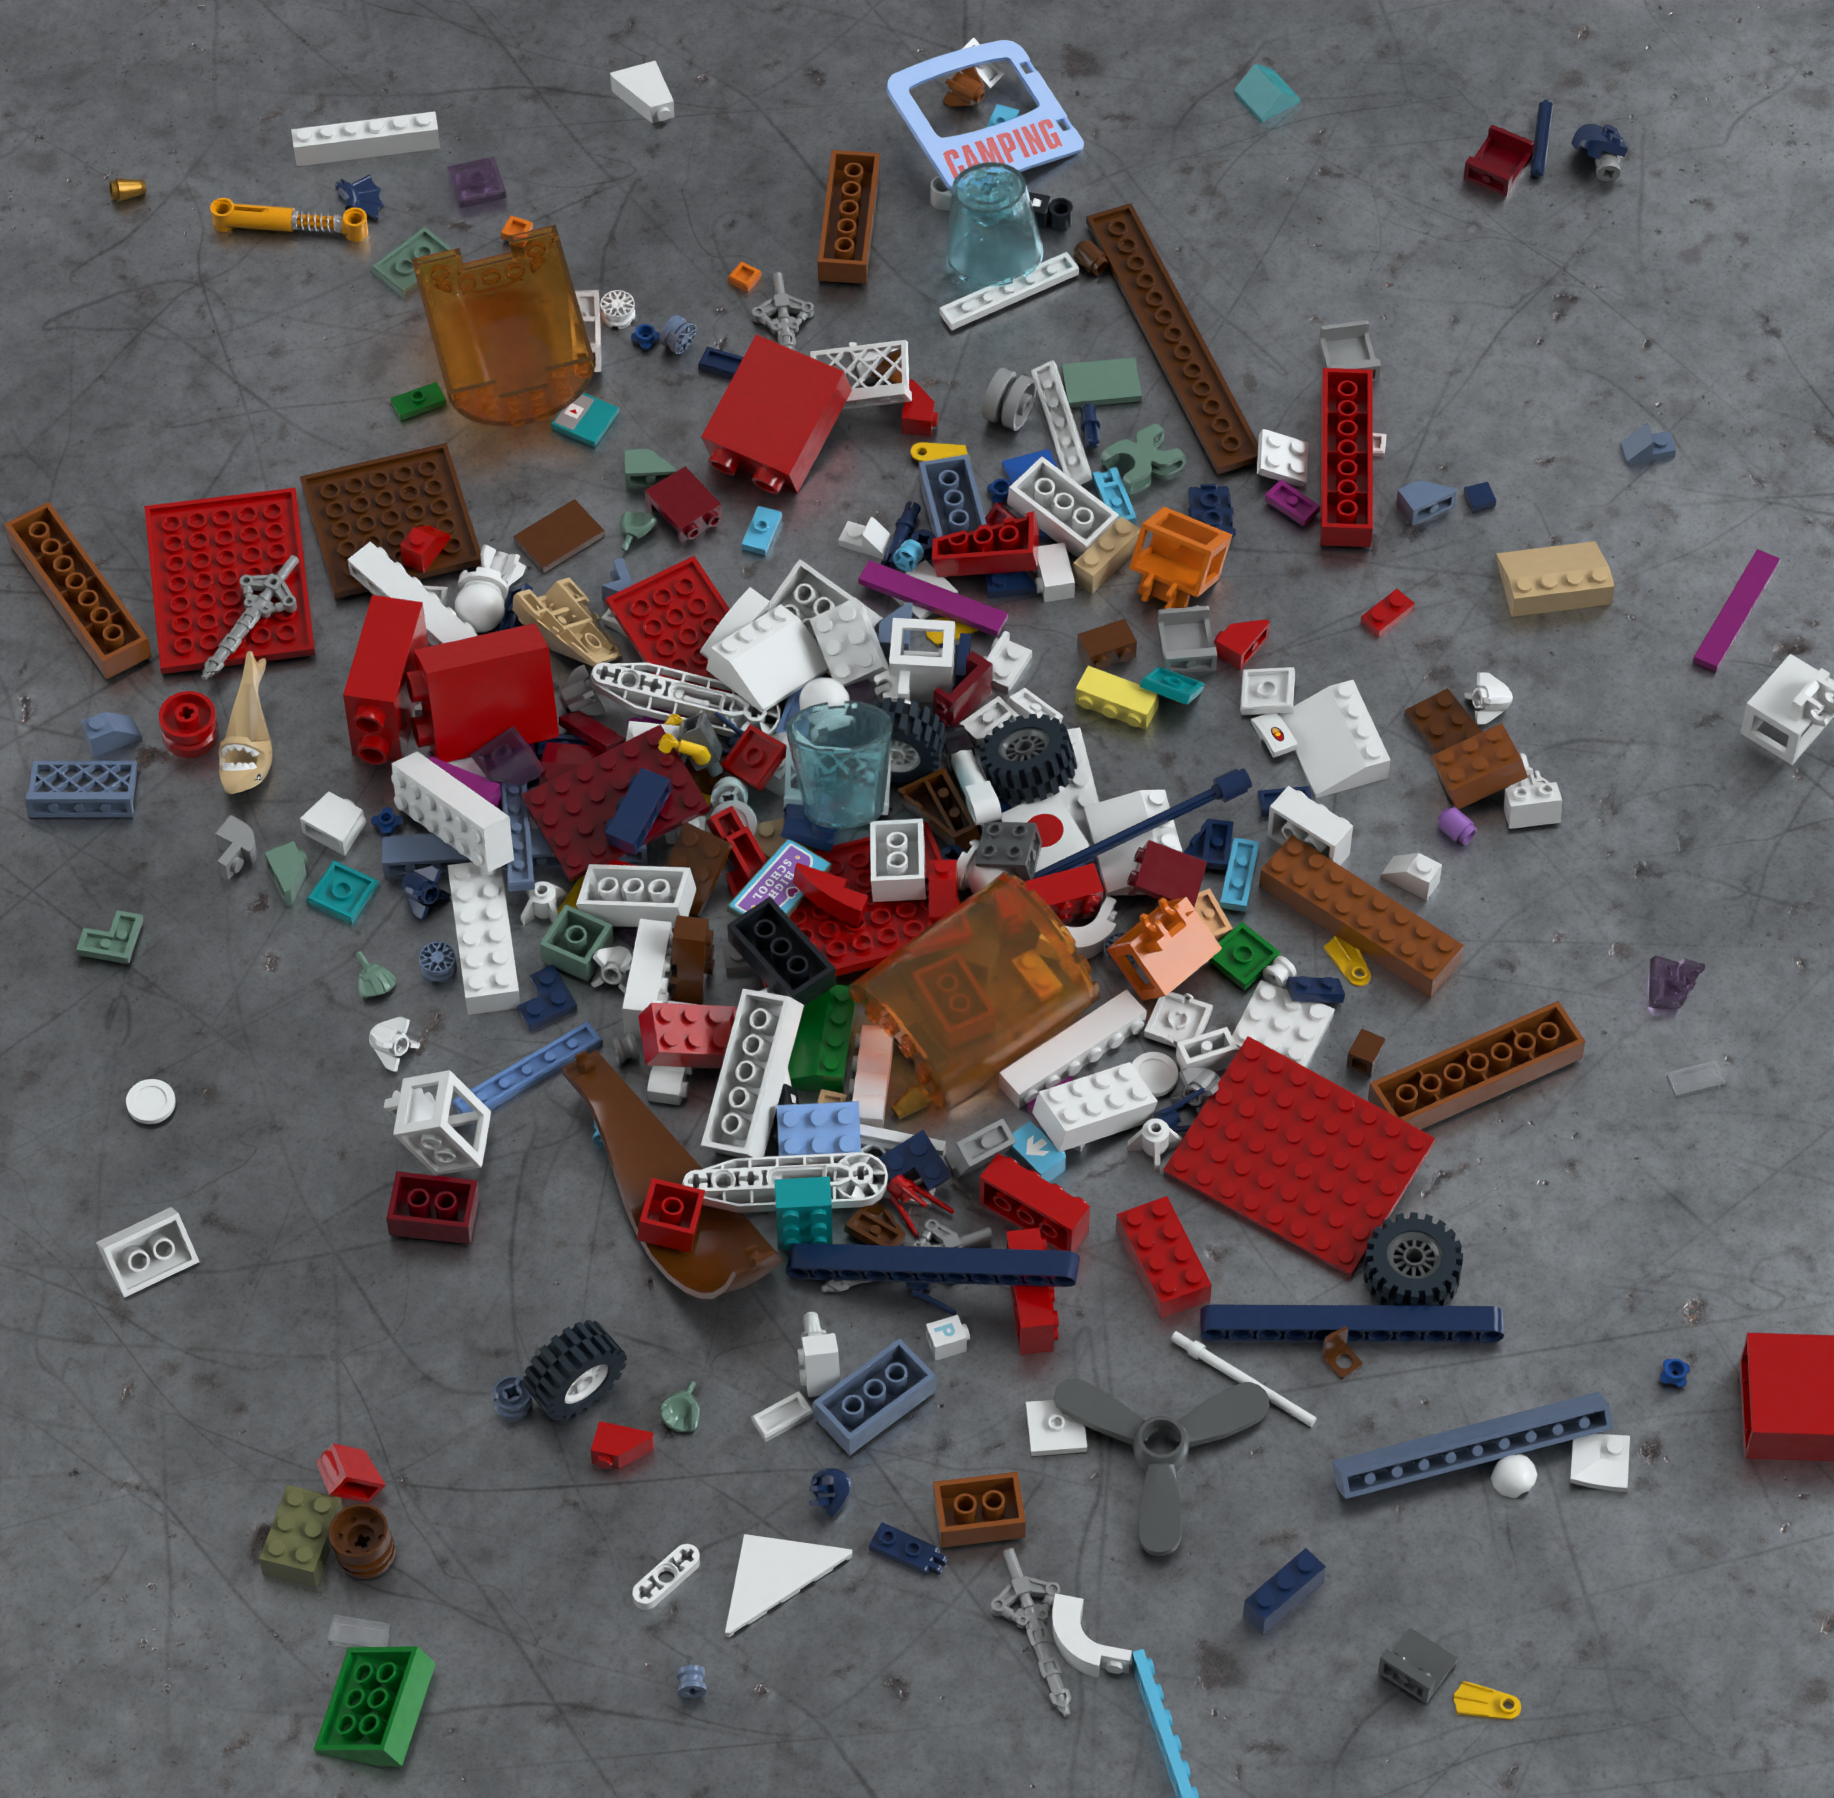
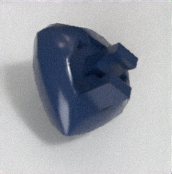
M826 1468L818 1471L812 1476L811 1486H809V1491H812L816 1499L815 1501H810V1506H821L830 1517H834L843 1508L851 1495L853 1483L850 1476L836 1468Z

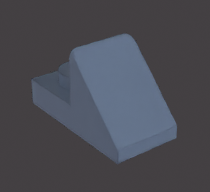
M1644 424L1621 441L1620 444L1627 464L1675 457L1676 448L1670 431L1652 434L1648 424Z
M623 558L613 560V571H610L612 582L601 586L602 600L606 601L607 597L634 585Z

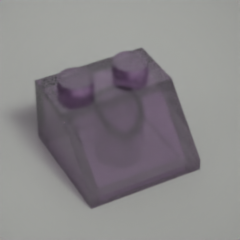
M514 726L470 755L488 780L493 782L524 785L536 779L540 773L545 771L531 747Z

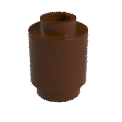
M1091 240L1081 241L1075 246L1073 258L1090 274L1094 273L1098 276L1107 269L1109 261L1106 259L1107 255Z

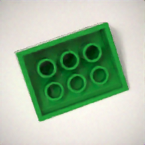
M835 985L803 1007L788 1064L793 1088L820 1092L821 1089L844 1094L858 1007V987Z
M418 1646L348 1647L313 1750L316 1753L378 1767H402L436 1663Z

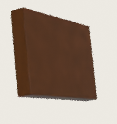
M574 499L514 535L513 538L519 548L545 573L604 537L605 531Z

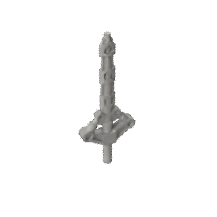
M777 272L773 274L775 295L760 306L753 308L752 320L755 323H762L770 327L773 334H778V343L780 345L795 350L796 339L794 333L799 331L801 323L813 317L814 306L811 302L802 301L788 295V293L785 294L783 275ZM793 313L797 314L796 318L789 317V314ZM778 315V318H775L772 321L771 318H769L770 316Z
M291 555L276 575L272 573L270 575L257 576L243 575L240 578L246 610L237 620L231 632L218 645L219 649L214 656L209 657L205 662V668L201 676L203 680L206 681L220 672L224 666V661L230 654L236 651L242 643V639L252 630L261 616L268 618L271 613L276 611L278 613L285 610L290 613L297 609L296 598L291 594L285 583V579L299 562L296 556ZM253 591H263L260 595H253ZM275 597L280 602L275 603V605H273V603L271 602V598Z
M929 1219L925 1222V1230L921 1234L920 1240L914 1242L912 1246L963 1248L992 1238L993 1235L990 1227L959 1237L957 1232H953L939 1224L935 1219ZM931 1238H934L940 1244L931 1246L929 1241ZM830 1280L821 1288L823 1293H838L850 1289V1286L871 1281Z
M1007 1549L1003 1554L1012 1580L997 1598L991 1601V1613L997 1617L1003 1616L1008 1620L1012 1619L1019 1628H1026L1031 1646L1034 1648L1039 1660L1038 1666L1042 1677L1047 1680L1052 1692L1049 1694L1052 1705L1063 1714V1717H1069L1072 1698L1069 1690L1064 1689L1060 1676L1062 1670L1057 1657H1054L1050 1644L1051 1640L1044 1625V1622L1048 1620V1611L1053 1605L1055 1593L1060 1594V1586L1056 1582H1047L1023 1576L1014 1549ZM1031 1597H1042L1044 1599L1042 1604H1034ZM1020 1601L1021 1608L1014 1612L1010 1606Z

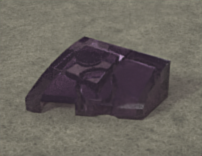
M1656 955L1650 959L1648 1007L1677 1009L1683 1006L1688 992L1694 988L1697 977L1704 971L1705 964L1686 958L1677 962Z

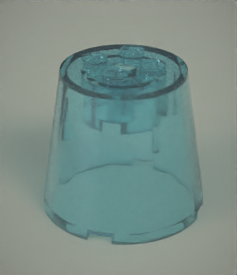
M997 162L980 163L963 170L955 178L952 185L946 245V260L949 268L952 267L960 279L980 286L1008 285L1013 283V279L1022 275L1027 277L1034 272L1041 263L1044 250L1032 202L1022 173L1010 165Z
M844 701V705L829 707L828 702L799 711L788 721L787 739L805 815L814 824L833 829L856 828L875 821L883 813L893 731L891 717L883 709L857 701Z

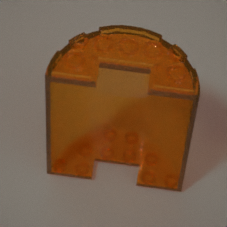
M556 225L508 236L511 252L463 263L460 248L411 259L449 401L457 412L469 420L491 426L520 427L523 424L536 421H544L577 400L592 380L595 370V359Z
M1008 872L1001 873L848 987L850 989L848 994L856 1004L860 1002L866 1009L864 1013L873 1025L877 1023L889 1037L892 1038L894 1036L900 1043L898 1046L903 1055L914 1060L915 1078L923 1086L927 1085L932 1092L931 1097L938 1107L943 1106L947 1112L1100 999L1098 983L1095 980L1091 981L1090 973L1093 971L1086 957L1083 954L1078 956L1077 948L1074 944L1076 941L1068 929L1036 891L1031 890L1028 892L1024 881L1014 874L1009 877Z

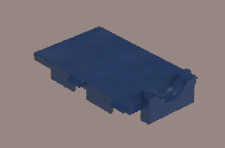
M1201 484L1200 488L1190 487L1188 489L1190 502L1188 515L1193 519L1232 534L1233 538L1236 535V530L1233 528L1232 514H1234L1233 507H1231L1229 487H1217V484Z

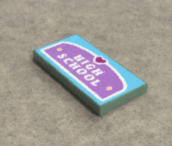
M787 839L729 903L727 912L738 918L760 902L771 897L789 917L806 898L793 883L796 863L827 873L831 870L832 863L795 841Z

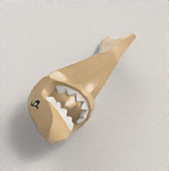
M248 651L246 654L243 676L232 709L226 736L223 741H220L218 751L220 758V780L224 792L229 794L243 792L260 784L267 776L272 764L271 738L258 695L259 683L266 667V659L262 658L256 662L252 651Z

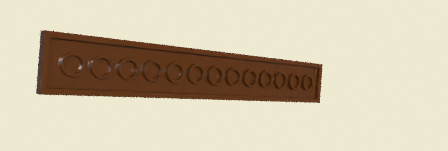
M1132 203L1086 216V224L1099 249L1107 255L1108 266L1217 475L1257 463L1258 442Z

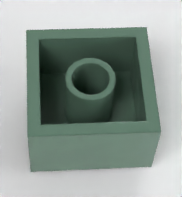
M565 904L540 943L541 961L554 965L555 968L588 982L599 966L593 959L595 952L600 949L610 948L614 942L612 924Z

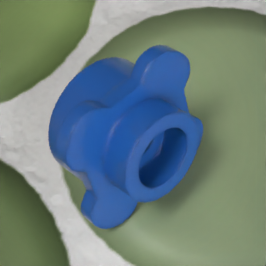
M642 324L631 335L632 342L639 343L643 349H649L652 343L659 341L660 333L655 332L652 325Z
M997 479L987 486V492L991 493L994 504L1008 499L1009 487L1011 486L1008 480Z
M385 807L378 816L371 818V823L373 826H377L380 833L390 835L397 830L398 826L402 825L403 820L401 816H396L393 813L392 808Z
M1680 1359L1664 1360V1371L1660 1374V1381L1664 1384H1676L1679 1388L1686 1386V1374L1690 1372V1366Z

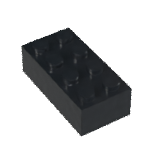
M768 897L727 924L728 942L764 982L773 989L775 994L791 997L806 1006L836 985L835 967L771 897Z

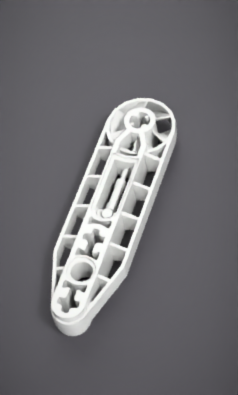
M602 662L595 665L591 671L590 684L596 693L604 695L635 714L666 721L671 714L652 710L651 707L689 717L705 711L710 722L723 725V727L712 725L714 732L728 737H732L733 734L737 733L732 729L726 728L727 725L714 715L715 712H719L743 731L751 724L770 736L776 732L780 722L778 704L761 713L741 696L735 695L736 692L720 680L651 663L610 664ZM647 670V671L655 672L656 675L650 674V673H646V672H642V671ZM660 674H663V675H667V676L679 678V679H682V680H681V681H678V680H674V679L662 677V676H659V675H660ZM685 680L707 685V687L686 683ZM630 682L634 686L626 687L623 683ZM710 686H711V687H715V688H719V689H723V690H727V691H731L732 694L726 693V692H722V691H718V690H714V689H710ZM631 702L647 706V708L636 706ZM766 715L777 718L776 723H765Z
M860 1152L735 1158L702 1170L690 1171L685 1175L682 1185L699 1187L698 1189L705 1190L703 1205L737 1213L776 1211L775 1202H769L775 1201L774 1179L830 1176V1180H833V1182H830L831 1198H833L831 1199L832 1208H852L873 1205L879 1201L887 1189L888 1173L885 1165L879 1158ZM873 1174L883 1175L885 1181L873 1184ZM722 1184L728 1185L727 1188H720L718 1186ZM873 1190L875 1194L872 1196H868V1194H870V1192Z

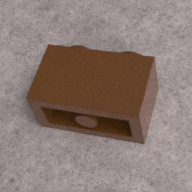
M1122 619L1079 633L1077 637V650L1086 668L1091 666L1102 670L1110 665L1126 662L1136 657L1137 641L1126 620Z

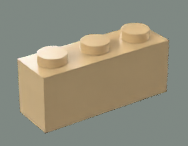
M1121 516L1073 563L1075 583L1093 594L1133 555L1140 528Z

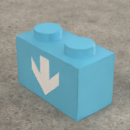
M1029 1121L1012 1133L1016 1143L1006 1154L1013 1158L1020 1166L1037 1172L1042 1179L1048 1182L1065 1171V1152L1057 1150L1041 1127H1036Z

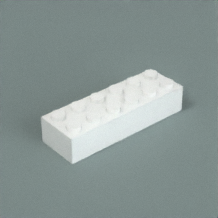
M419 752L391 763L393 772L391 779L395 789L394 802L400 811L405 812L414 821L423 825L429 832L437 835L445 843H448L460 854L466 856L475 865L480 866L488 873L514 861L510 817Z
M473 862L447 865L467 1015L517 1009V1006L520 1005V996L502 868L499 867L488 873Z
M749 989L742 990L701 1146L715 1153L740 1158L764 1157L777 1109L776 1105L779 1102L804 1007L802 1003L788 996Z

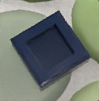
M1488 482L1464 487L1463 493L1472 512L1496 506L1497 500Z

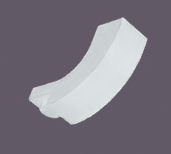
M599 290L574 291L576 373L601 372Z
M1107 896L1095 920L1083 927L1065 926L1048 918L1038 938L1034 953L1062 962H1077L1097 955L1103 950L1105 940L1114 934L1117 925L1113 923L1117 915L1114 907L1117 900Z
M1055 1593L1052 1609V1635L1059 1653L1066 1662L1083 1674L1095 1678L1099 1677L1100 1668L1115 1674L1129 1673L1132 1650L1101 1645L1089 1639L1083 1632L1080 1624L1084 1599Z

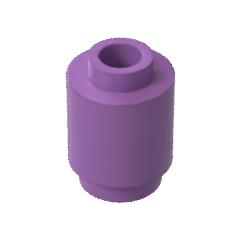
M1456 807L1444 809L1438 817L1440 821L1438 827L1456 843L1467 844L1477 832L1474 822Z

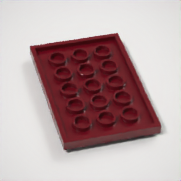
M661 724L521 795L525 806L569 882L586 875L589 864L605 865L628 853L607 843L604 828L609 818H614L619 799L622 796H626L632 776L634 774L637 775L641 767L670 779L672 788L668 799L642 846L684 825V822H689L710 811L708 803L676 749L673 747L668 754L658 749L659 740L666 734Z

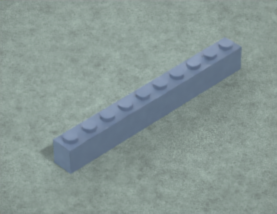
M530 828L533 870L561 868L539 828ZM421 833L409 836L392 835L390 837H382L384 878L405 877L411 871L429 866L442 870L440 875L449 874L447 865L473 862L435 834ZM647 843L641 846L636 856L627 853L615 860L630 864L648 863ZM506 864L501 866L502 871H507Z
M1594 1392L1332 1461L1335 1485L1344 1498L1348 1499L1611 1430L1613 1425L1610 1405L1599 1392Z

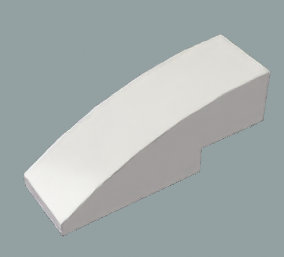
M749 587L715 628L700 650V654L709 659L712 646L769 612L770 601Z

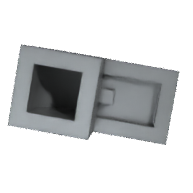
M230 815L215 833L218 849L224 851V854L217 861L219 874L228 881L234 873H238L241 870L244 862L253 866L257 858L256 843L252 829L245 822Z

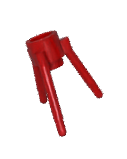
M902 1174L894 1177L887 1186L886 1190L891 1194L888 1200L895 1205L909 1230H911L916 1238L919 1237V1233L900 1201L906 1203L912 1198L922 1207H926L927 1203L915 1193L917 1192L950 1214L954 1213L953 1208L917 1186L911 1179L907 1180Z

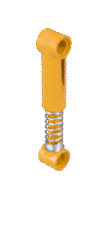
M218 198L210 205L212 225L214 229L220 232H228L233 228L293 232V230H299L300 228L304 231L307 228L312 231L314 228L317 232L320 229L323 232L327 229L330 233L335 230L336 233H342L348 240L353 242H360L367 238L369 234L367 214L364 210L357 207L346 210L343 215L334 214V216H329L328 213L327 216H324L323 213L316 215V212H314V215H310L309 211L307 214H303L301 211L300 214L294 208L234 204L227 198Z

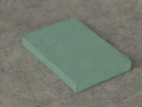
M424 227L372 265L371 272L405 299L459 258L458 253Z
M1135 357L1061 365L1065 393L1070 408L1081 407L1082 405L1085 407L1086 403L1096 406L1142 401Z

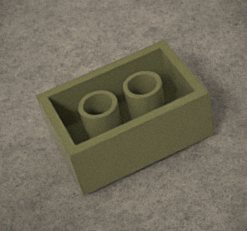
M287 1485L259 1558L262 1574L317 1588L332 1548L328 1533L330 1523L336 1514L343 1510L341 1498Z

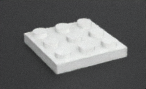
M1260 980L1232 1038L1237 1051H1239L1247 1036L1307 1068L1334 1015L1335 1009L1319 1002L1292 1001L1288 990Z

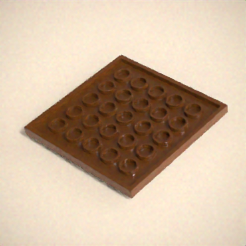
M447 443L300 476L302 489L335 599L369 591L350 574L348 559L369 542L373 543L377 548H383L394 563L399 562L410 577H416L418 580L482 565L479 544ZM430 525L451 535V539L425 573H421L402 564L400 544L413 527Z

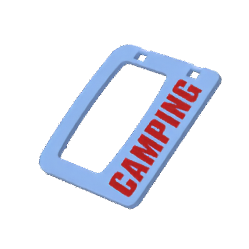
M1000 40L929 59L894 73L886 84V91L892 103L946 187L953 192H960L1081 152L1084 146L1083 139L1067 119L1068 116L1039 72L1031 64L1030 58L1024 49L1013 41ZM1007 61L1011 64L1038 106L1037 109L988 128L941 138L936 135L912 98L909 90L953 72L987 63ZM1021 65H1026L1030 73L1025 74ZM1059 122L1064 123L1067 128L1066 131L1061 129L1058 124Z

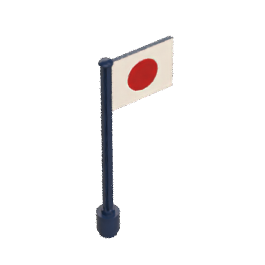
M1244 768L1240 770L1234 769L1213 779L1214 785L1211 786V789L1092 846L1088 844L1058 793L1056 795L1048 793L1046 794L1048 799L1041 801L1040 797L1034 798V803L1027 804L1024 802L1003 812L1001 822L1036 823L1042 839V846L1033 878L1036 879L1069 870L1215 799H1221L1226 803L1247 793L1248 789L1252 787V782Z

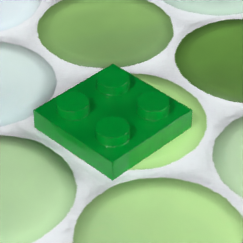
M1241 922L1218 942L1222 949L1209 959L1208 962L1243 990H1246L1263 975V970L1267 966L1273 965V960L1277 956H1281V952L1245 923Z

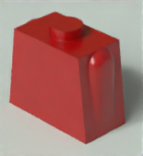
M333 1443L316 1461L327 1491L331 1496L369 1503L386 1486L365 1450Z

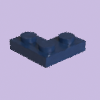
M554 965L529 975L530 982L539 996L517 1006L518 1013L529 1031L578 1010L577 1003Z
M924 1130L879 1157L886 1167L890 1180L899 1174L904 1176L916 1169L929 1191L953 1177Z

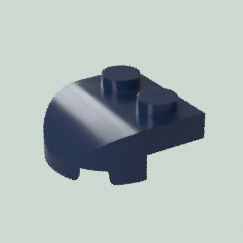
M1596 124L1583 125L1575 132L1571 141L1573 147L1580 149L1582 146L1588 149L1587 155L1596 159L1600 158L1602 151L1625 157L1628 150L1618 129L1607 124L1604 127Z

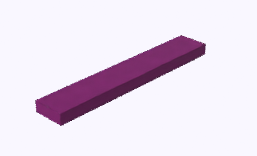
M1759 549L1756 550L1694 655V663L1715 672L1718 670L1777 569L1780 558Z
M870 560L858 578V584L899 600L913 603L915 606L998 637L1008 619L1007 612Z

